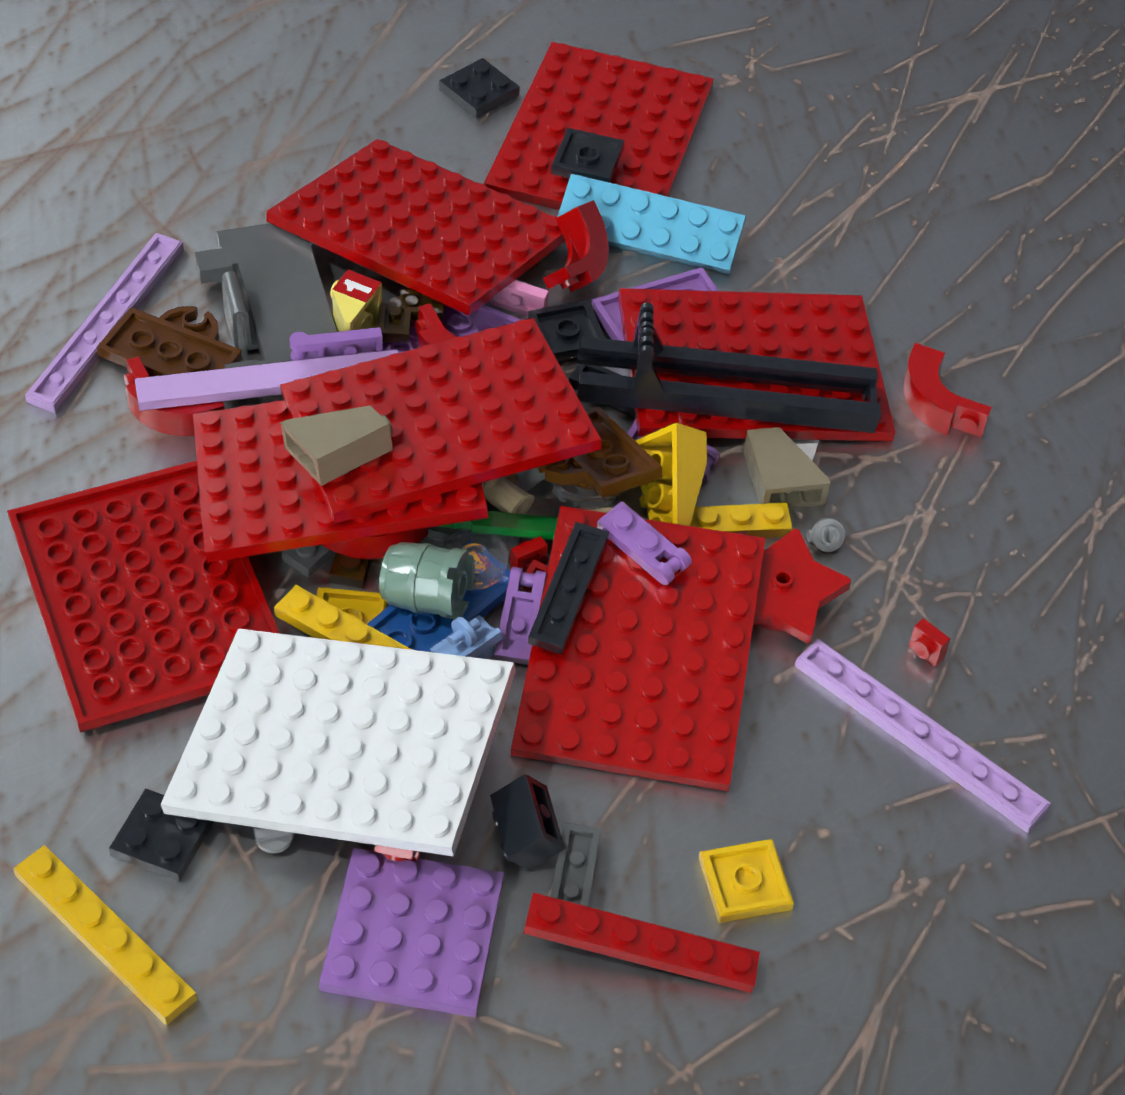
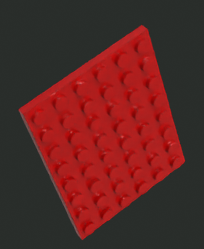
M551 42L484 181V185L499 193L507 194L518 201L560 210L570 178L551 174V166L567 128L625 140L623 153L610 183L669 197L712 91L714 78L626 59L617 55L604 54L591 49L569 46L564 43Z
M379 139L371 142L267 210L266 214L267 222L469 316L565 242V238L555 219L557 216L549 215L532 205L524 204L507 194L492 190L482 183L474 182L457 172H451L434 162L426 161L409 151L401 150Z
M619 288L618 303L624 341L633 342L640 307L643 303H651L654 306L653 325L663 345L877 369L876 390L881 416L875 433L634 408L638 437L647 436L674 423H679L706 432L707 438L746 439L747 430L780 427L790 439L893 441L896 432L862 295ZM628 369L629 377H634L636 370ZM656 372L660 380L867 402L862 399V394Z
M534 318L519 320L515 323L489 328L481 332L455 337L431 345H424L409 351L394 353L386 357L360 362L356 365L280 384L281 394L291 419L371 406L381 416L385 415L392 425L393 434H391L393 450L322 486L318 483L334 524L601 450L600 436Z
M284 400L193 414L204 548L207 563L488 518L482 483L334 524L318 482L285 449L280 423L291 419Z
M197 460L7 510L8 518L80 733L209 695L238 629L279 633L248 556L207 563L204 548Z
M560 506L540 607L575 522L597 528V521L607 513ZM644 519L674 546L684 549L690 555L692 564L684 571L678 570L675 573V578L668 585H662L608 539L563 654L534 645L531 647L511 745V756L729 792L765 538ZM663 557L659 562L666 563L668 560Z

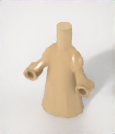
M515 474L482 482L485 499L501 512L525 514L534 502L533 495L516 485L519 478Z

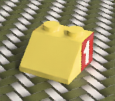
M347 270L340 280L334 282L330 291V297L333 300L331 314L337 332L377 328L379 307L382 302V282Z

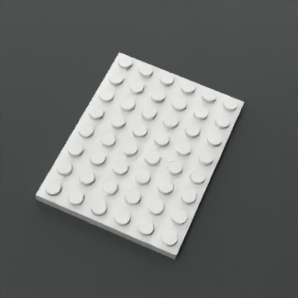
M238 629L162 800L161 807L164 814L454 856L516 672L514 662Z

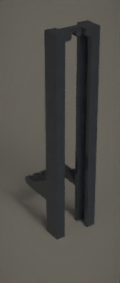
M643 303L640 307L633 342L581 336L578 364L636 371L634 377L580 371L579 387L577 388V397L580 402L875 433L881 416L880 403L877 401L876 368L663 345L653 325L654 306L651 303ZM656 372L862 394V399L867 402L660 380Z

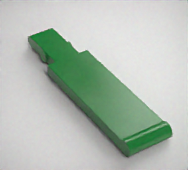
M488 511V518L440 525L438 527L471 529L472 533L528 538L541 536L543 539L554 540L558 517Z

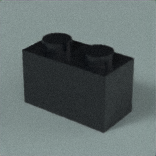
M524 774L490 795L494 809L492 817L500 831L502 853L508 861L530 870L565 849L547 785Z

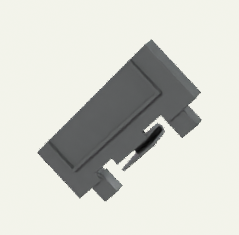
M271 223L217 231L218 249L195 252L196 266L201 284L222 280L223 309L233 347L239 348L236 319L238 315L247 349H259L262 361L254 359L224 364L225 369L291 361L290 355L293 351L290 348L289 339L293 333L304 332L307 335L337 332L308 240ZM239 279H240L241 286H242V289H243L244 297H243L242 290H241V287H240ZM282 394L259 397L260 404L284 400Z

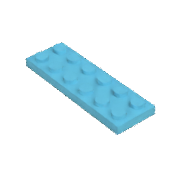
M575 174L570 175L558 217L582 204L594 200L606 228L609 246L730 275L746 221V215Z

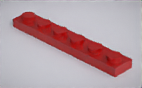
M534 892L531 896L523 934L751 993L755 987L759 951Z

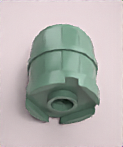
M400 542L397 545H392L385 553L381 565L379 578L380 595L389 605L407 609L414 613L440 614L443 618L453 620L457 617H463L469 601H464L463 598L466 590L472 591L474 584V557L468 554L469 550L459 548L449 550L430 543Z

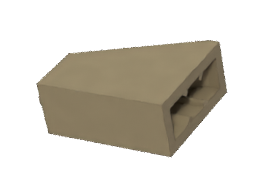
M371 406L293 418L280 423L285 449L321 486L393 450L391 434H393L392 425L385 415L381 416Z
M780 427L747 430L744 455L759 504L787 503L788 509L826 505L831 484L829 478Z

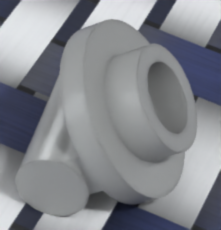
M824 518L819 520L813 529H808L806 536L808 542H813L819 550L832 552L843 544L845 530L839 521L832 518Z
M253 827L256 843L265 852H282L293 842L294 834L292 832Z

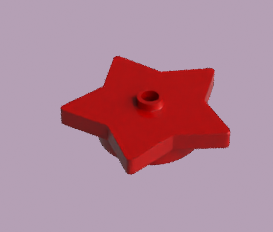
M795 528L767 549H764L753 625L758 624L761 627L774 631H786L809 644L812 641L819 608L848 591L851 579L814 561L799 529Z

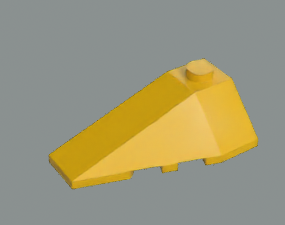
M674 423L635 440L662 466L663 478L641 486L643 495L639 500L641 507L647 509L649 520L690 526L707 465V436L704 431Z

